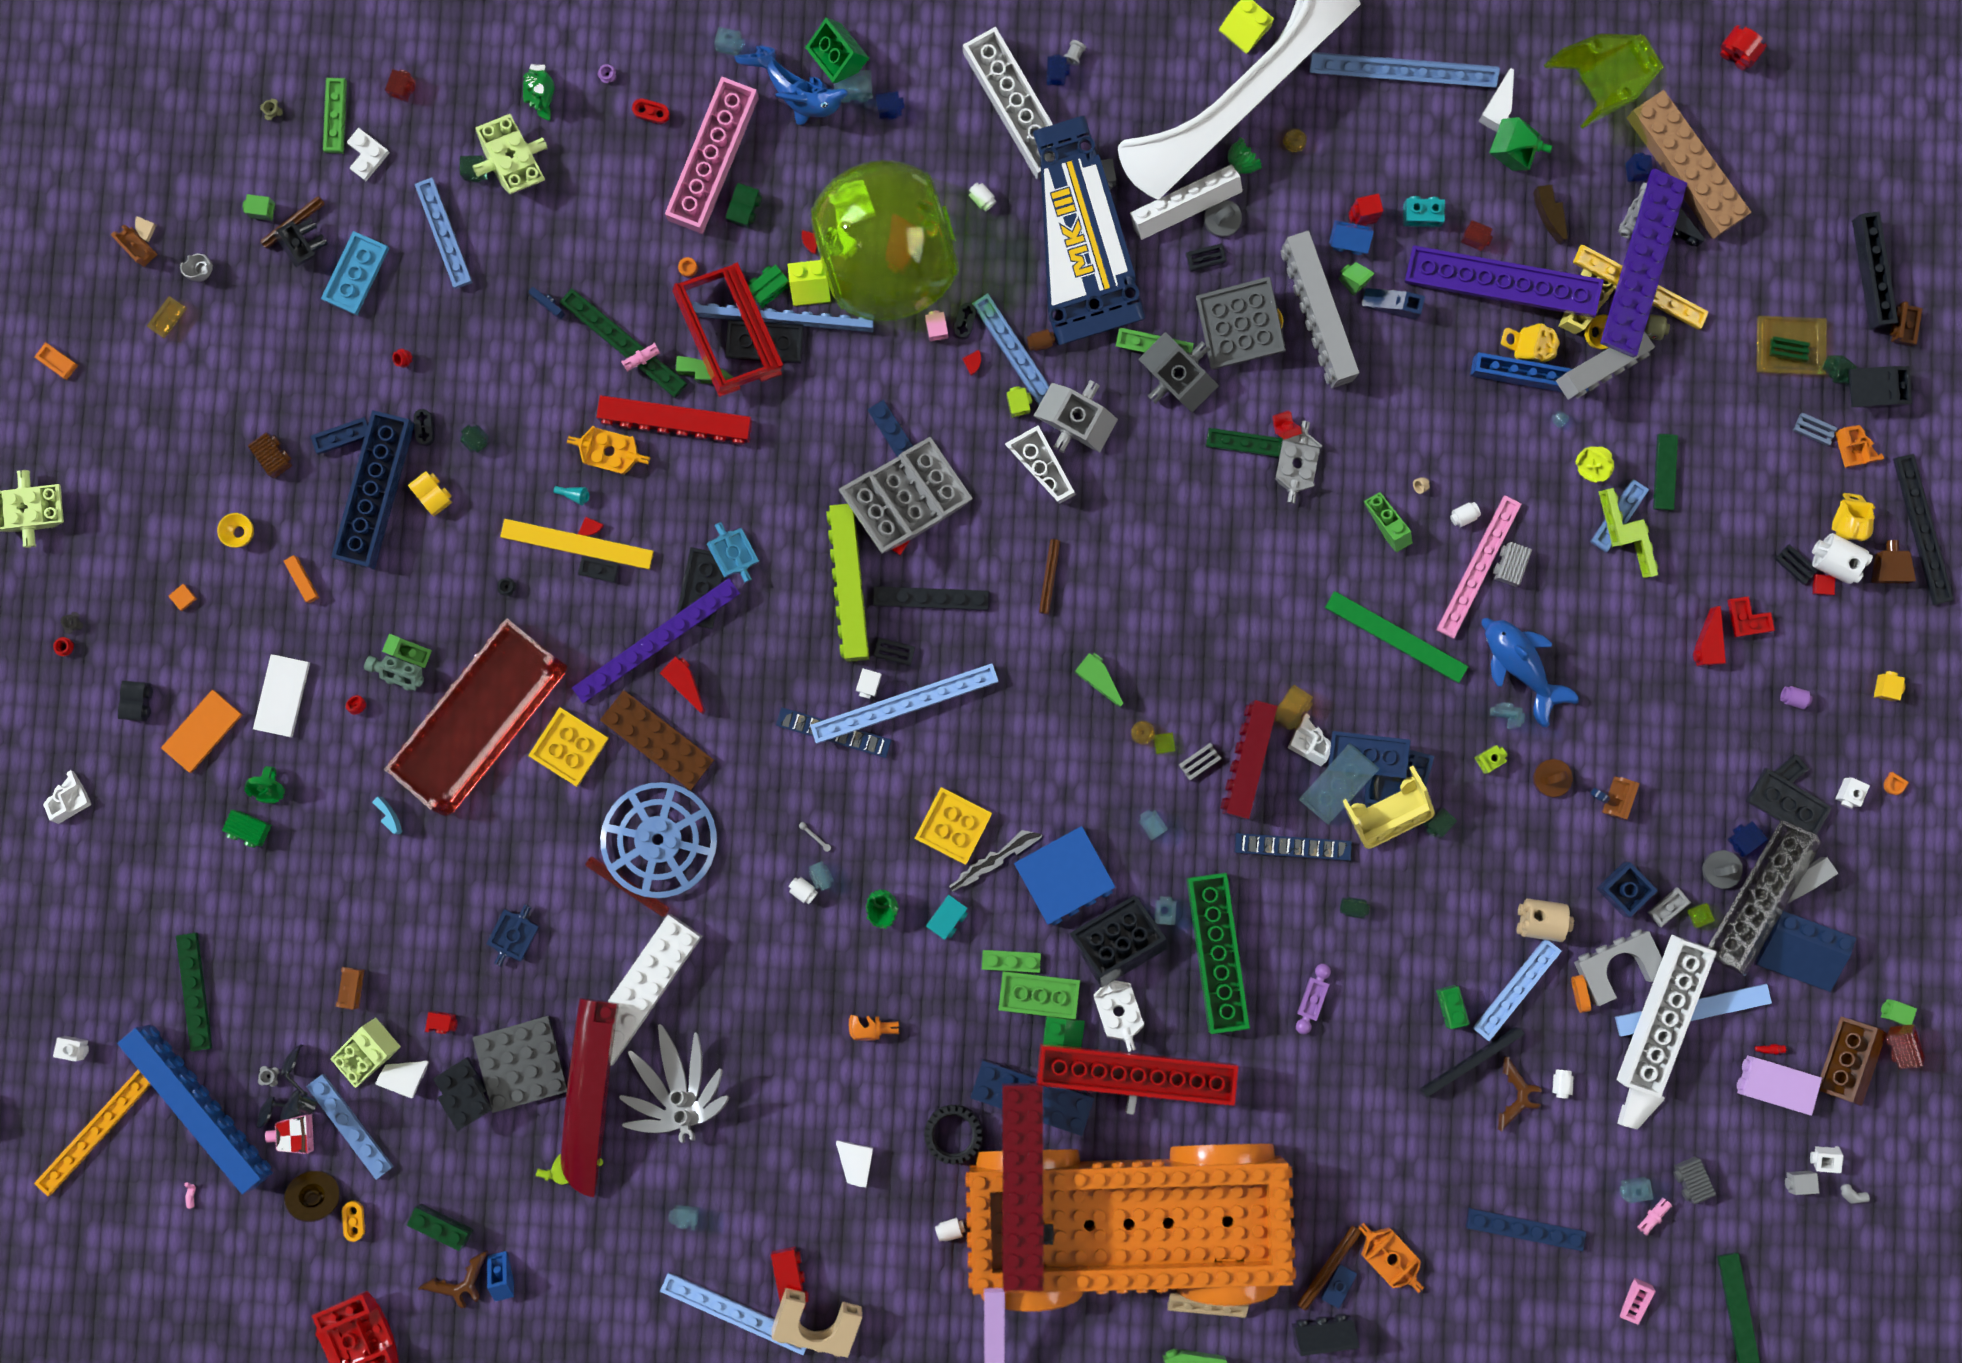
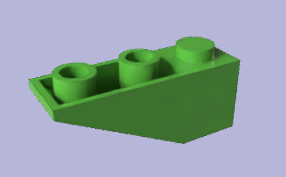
M1381 492L1364 501L1386 541L1396 553L1412 544L1411 530Z

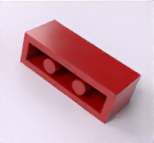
M796 1246L772 1251L771 1259L780 1303L785 1289H792L805 1293V1306L803 1308L805 1309L807 1302H809L808 1291H804L803 1288L805 1275L804 1271H800L799 1263H802L800 1251L796 1252Z

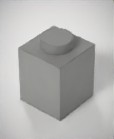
M1812 1171L1786 1172L1785 1186L1788 1192L1794 1195L1819 1193L1817 1173Z

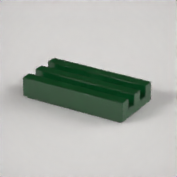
M1773 336L1770 339V356L1806 363L1809 361L1808 354L1810 350H1808L1810 343ZM1775 349L1784 350L1785 352L1775 351ZM1786 352H1796V353H1801L1802 355H1797V354H1792V353H1786Z

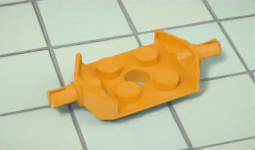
M592 426L581 438L568 436L567 444L579 447L584 464L620 474H626L635 463L640 462L648 465L650 457L638 453L633 436L629 437ZM607 447H613L615 449V452L612 456L605 455V449Z

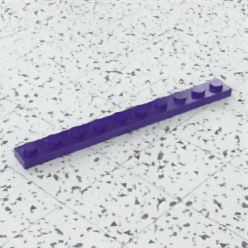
M728 578L576 684L572 689L581 702L586 703L741 593L731 579Z

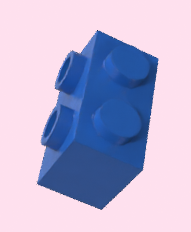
M1335 220L1329 243L1336 251L1343 252L1346 249L1351 250V253L1357 255L1368 254L1374 231L1369 226Z

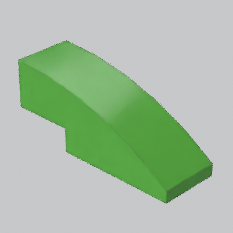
M677 356L676 372L678 375L695 376L697 383L713 384L703 360ZM720 368L725 381L733 378V376Z

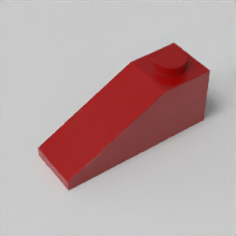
M1721 606L1710 608L1693 652L1696 666L1726 663Z
M675 656L660 674L700 713L704 714L706 711L693 673L688 668L690 664L683 657L679 659Z

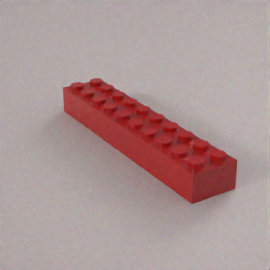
M1040 1044L1036 1083H1042L1046 1087L1235 1106L1238 1065L1235 1063Z

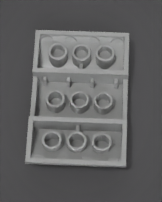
M931 437L902 452L897 458L876 470L867 472L839 489L881 553L894 549L925 532L973 499Z

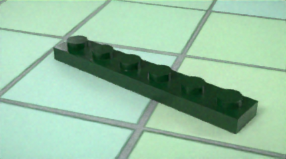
M198 932L177 935L176 942L190 1051L210 1049L213 1047Z

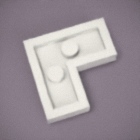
M359 128L347 141L352 148L360 153V156L351 165L350 169L367 181L390 152Z

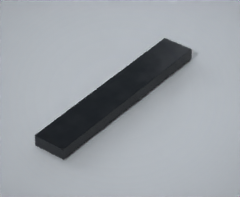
M1512 1028L1421 1087L1419 1091L1424 1097H1429L1525 1034L1520 1028Z

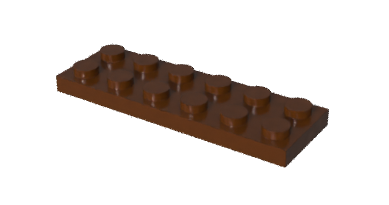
M625 690L621 692L600 719V721L690 791L715 761Z

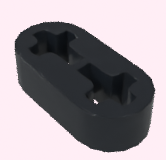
M964 303L960 306L954 326L955 336L962 340L970 336L976 316L975 306L971 303ZM970 308L972 314H969L968 318L964 319L965 313L962 311ZM963 323H966L965 329L968 332H964L962 335L957 329H961Z
M419 409L414 413L413 417L415 437L421 445L429 446L435 440L433 417L429 411ZM422 414L428 417L427 419H424L425 425H423V422L419 420V418L422 417ZM424 429L426 434L430 435L426 438V441L421 438V436H424Z

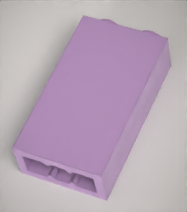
M1747 1055V1058L1742 1063L1743 1073L1737 1082V1093L1812 1116L1822 1080L1821 1077Z

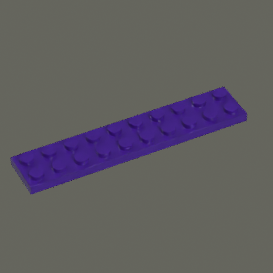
M1657 169L1651 170L1600 342L1604 346L1633 358L1639 352L1687 187V182Z
M1415 245L1412 247L1405 278L1406 284L1592 318L1596 317L1604 279Z

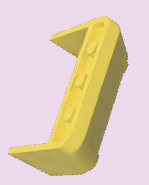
M1414 766L1410 767L1413 777H1408L1402 781L1400 792L1366 808L1365 804L1355 803L1350 807L1346 799L1342 800L1348 816L1365 848H1374L1430 820L1434 816L1435 812L1427 788Z

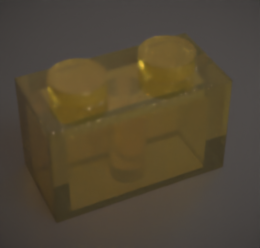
M1292 685L1278 705L1274 720L1288 730H1292L1293 727L1297 729L1303 720L1300 718L1304 711L1307 713L1313 705L1311 702L1313 697L1296 685Z

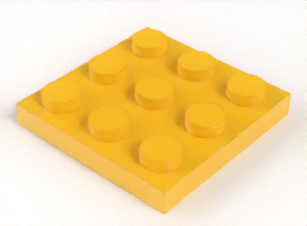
M559 707L528 756L578 787L609 738Z
M941 787L914 839L966 865L992 813Z

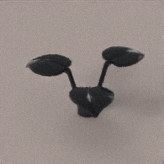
M300 1044L288 1054L281 1069V1075H284L297 1090L291 1094L286 1104L274 1102L275 1097H269L259 1111L257 1128L260 1129L267 1123L273 1108L277 1106L283 1107L280 1115L281 1120H288L298 1116L300 1111L311 1115L315 1110L317 1100L308 1097V1092L304 1091L290 1077V1072L296 1064L299 1051L304 1045Z

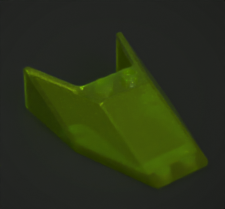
M1626 34L1594 35L1562 48L1544 64L1545 68L1577 70L1591 92L1597 106L1581 124L1582 129L1636 100L1663 68L1662 63L1645 35Z

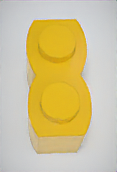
M425 471L408 486L430 514L435 517L452 503L449 499L452 495L445 487L443 489L440 488L438 485L440 481L434 473L429 474Z

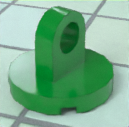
M265 766L261 777L249 778L244 786V791L249 797L253 795L257 801L262 803H277L279 799H283L285 794V788L282 784L275 781L276 768L272 766Z

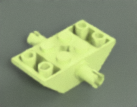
M511 114L475 127L487 158L486 161L473 165L477 177L493 171L501 186L509 194L545 180L532 155L547 149L543 138L527 144Z
M19 470L17 471L18 488L0 491V532L22 531L23 547L31 548V546L36 547L34 530L53 528L64 523L61 485L31 487L30 471L22 470L21 472Z

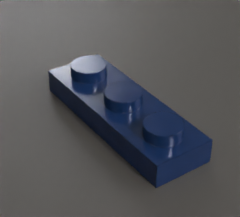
M884 400L867 409L896 457L913 447Z
M363 417L311 435L316 454L320 455L363 440L368 427L367 418Z

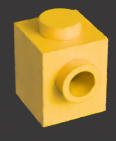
M1891 671L1878 675L1874 698L1892 702L1901 700V695L1905 691V678Z

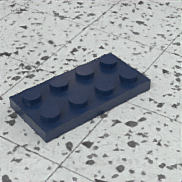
M1332 731L1328 770L1407 779L1411 740Z

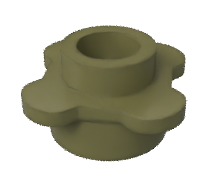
M276 99L267 100L260 106V109L265 113V119L268 121L272 120L275 116H281L283 113Z

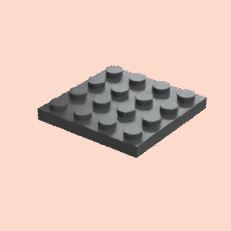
M1270 276L1196 296L1205 343L1210 348L1207 353L1211 370L1286 352Z
M549 1015L472 1037L489 1103L493 1109L492 1113L567 1092L568 1085Z

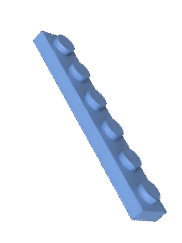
M429 178L416 183L415 187L454 289L473 283L434 179Z
M321 1074L306 1086L376 1180L394 1167L325 1074Z

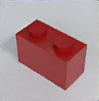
M1379 193L1357 198L1349 211L1350 221L1358 225L1377 223L1383 213Z

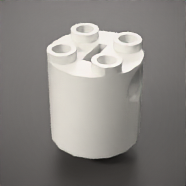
M1831 533L1823 541L1819 540L1812 550V554L1815 555L1812 566L1847 584L1858 583L1863 577L1862 571L1865 565L1868 566L1873 556L1869 554L1868 550Z

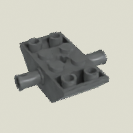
M1165 332L1139 358L1144 366L1159 380L1160 384L1147 395L1152 399L1158 394L1153 399L1155 404L1167 392H1171L1185 407L1193 412L1219 386L1198 365V361L1210 350L1206 346L1200 351L1205 345L1203 341L1191 353H1186ZM1175 368H1177V369L1183 368V369H1184V370L1182 371V373H1183V376H1182V377H1180V376L1175 377V376H1174V374H1175L1174 369H1175Z

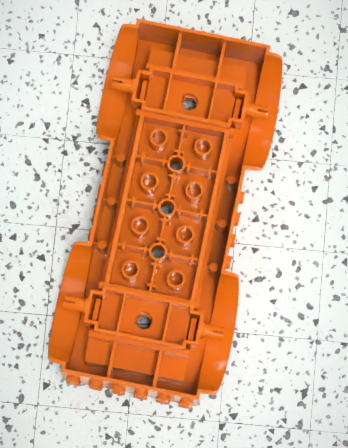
M1273 1144L1175 1146L1170 1149V1159L1080 1161L1078 1149L1043 1150V1224H1053V1245H1043V1291H1005V1309L1013 1311L1053 1310L1075 1303L1082 1297L1083 1291H1096L1097 1294H1107L1109 1290H1116V1293H1128V1290L1146 1293L1148 1289H1156L1157 1292H1168V1289H1176L1181 1296L1189 1300L1221 1306L1247 1305L1267 1300L1278 1292L1279 1286L1293 1285V1279H1296V1269L1292 1265V1259H1295V1248L1291 1244V1239H1294V1227L1291 1226L1290 1218L1294 1217L1293 1206H1290V1198H1293V1189L1289 1185V1178H1292V1167L1281 1156H1275ZM1002 1151L977 1152L975 1164H970L969 1172H966V1187H970V1192H966V1207H970V1212H967V1228H971V1232H967V1248L972 1250V1252H968V1268H972V1272H968L969 1289L973 1288V1294H980L983 1301L984 1288H1003ZM1225 1216L1233 1218V1223L1229 1227H1225L1222 1224V1219ZM1165 1218H1172L1170 1225H1163ZM1126 1219L1133 1220V1224L1131 1226L1127 1227L1123 1225ZM1087 1220L1094 1221V1225L1090 1228L1085 1227L1084 1223Z

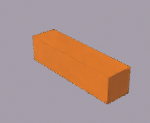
M293 555L284 560L305 602L310 604L319 599L320 597L299 558Z

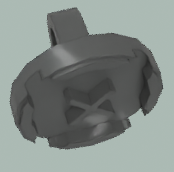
M1224 200L1208 208L1204 215V224L1207 230L1216 237L1225 238L1235 234L1242 222V213L1239 207L1229 200Z
M1726 850L1710 853L1702 866L1703 876L1706 881L1719 889L1731 888L1736 885L1743 873L1742 863L1734 853Z

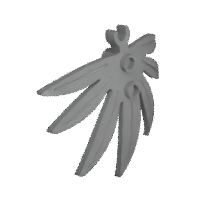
M659 1024L661 1056L671 1092L670 1095L659 1076L642 1058L633 1051H628V1054L645 1084L666 1107V1110L641 1099L620 1096L619 1098L635 1110L661 1119V1121H632L624 1123L622 1126L646 1133H665L680 1129L679 1141L681 1143H685V1135L689 1134L690 1140L694 1141L695 1134L691 1131L690 1126L710 1120L724 1108L729 1100V1096L726 1095L716 1099L707 1106L718 1089L722 1077V1069H718L705 1087L699 1100L696 1101L701 1085L703 1065L699 1035L696 1032L694 1033L688 1091L685 1072L678 1051L663 1025Z

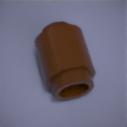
M1048 329L1030 333V336H1026L1030 351L1034 350L1037 352L1052 348V343H1055L1053 331L1049 332Z

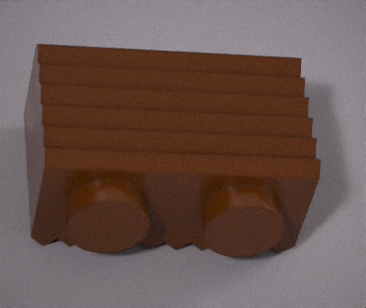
M266 432L247 446L266 473L275 479L293 466L290 462L292 458L286 450L282 451L279 447L281 444L279 439L275 435H270Z

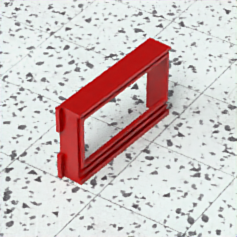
M738 262L674 284L672 292L719 397L736 392L741 389V385L758 379L763 382L782 375L781 368L783 363ZM721 278H725L764 366L726 381L686 293V290Z

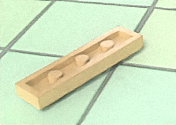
M1170 1293L1168 1300V1311L1246 1318L1249 1304L1221 1306L1199 1303L1189 1300L1179 1293Z

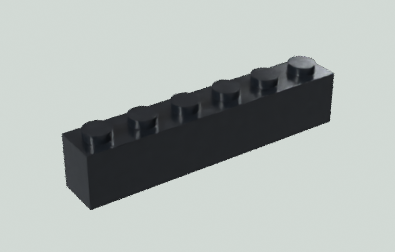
M1880 211L1863 213L1853 219L1852 224L1869 329H1885L1898 323L1881 215Z

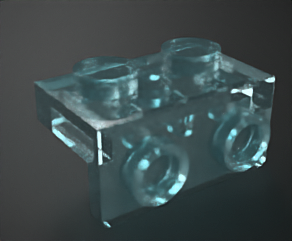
M1502 702L1490 708L1489 716L1508 718V729L1520 728L1525 720V714L1522 713L1523 708L1513 707V703Z

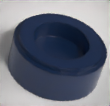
M1593 788L1590 792V795L1605 804L1610 800L1608 795L1596 788Z

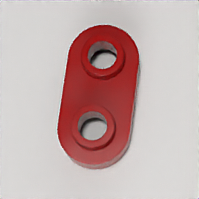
M640 98L635 100L632 105V111L639 119L656 124H664L669 120L670 113L664 104ZM641 108H645V109H646V110H645L644 112H642V113L639 112V110H640ZM659 113L664 114L662 117H657Z

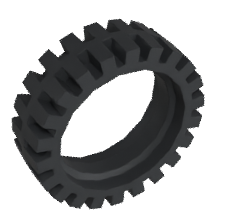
M947 1105L936 1110L928 1119L924 1132L925 1143L932 1156L937 1160L951 1165L961 1164L971 1159L979 1149L982 1141V1128L978 1118L971 1110L964 1106ZM957 1115L963 1117L972 1128L973 1136L971 1143L960 1153L951 1154L944 1152L935 1141V1127L946 1116Z

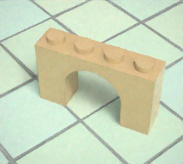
M786 1288L772 1326V1340L778 1343L792 1344L799 1348L805 1347L817 1352H826L837 1357L843 1356L848 1358L862 1319L861 1306L842 1302L837 1319L831 1327L823 1331H811L803 1327L799 1321L805 1306V1293Z

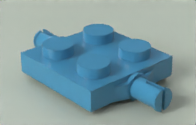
M722 522L717 523L715 527L719 536L709 541L707 546L724 578L740 573L744 583L752 580L747 569L757 564L759 560L742 528L726 532Z

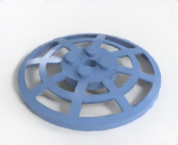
M648 783L628 791L611 807L602 826L600 837L601 852L608 871L624 888L644 897L668 898L689 890L706 875L716 854L717 831L709 809L694 793L684 787L671 783ZM651 788L667 789L665 799H652L640 803L636 796V793ZM675 791L690 797L701 810L690 815L684 807L672 802ZM629 798L634 808L626 814L620 826L610 825L609 822L616 809ZM652 805H663L660 816L650 818L644 808ZM670 807L678 810L685 816V819L675 824L667 818ZM638 813L642 823L638 826L637 830L626 828L632 816ZM704 816L710 828V848L698 845L699 833L695 821ZM688 825L692 829L693 843L682 841L680 830ZM607 832L618 834L617 846L621 858L612 864L606 849ZM656 834L663 836L664 840L660 845L653 843V837ZM623 835L633 837L636 847L627 854L623 846ZM679 849L690 851L684 863L678 866L673 857L678 853ZM696 853L708 855L702 869L688 882L683 871L692 863ZM639 855L648 860L646 872L635 867L631 860ZM667 861L672 870L664 874H653L656 863ZM626 865L633 873L643 877L642 889L627 883L618 875L616 870ZM676 876L681 884V887L670 891H650L652 880H665Z

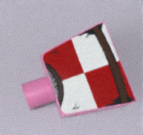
M305 1114L276 1122L275 1130L266 1131V1142H276L277 1151L304 1154L314 1151L312 1114Z

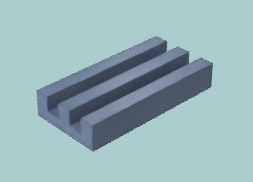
M1801 413L1793 431L1829 446L1834 438V432L1837 431V427ZM1800 425L1826 436L1827 439L1800 428Z

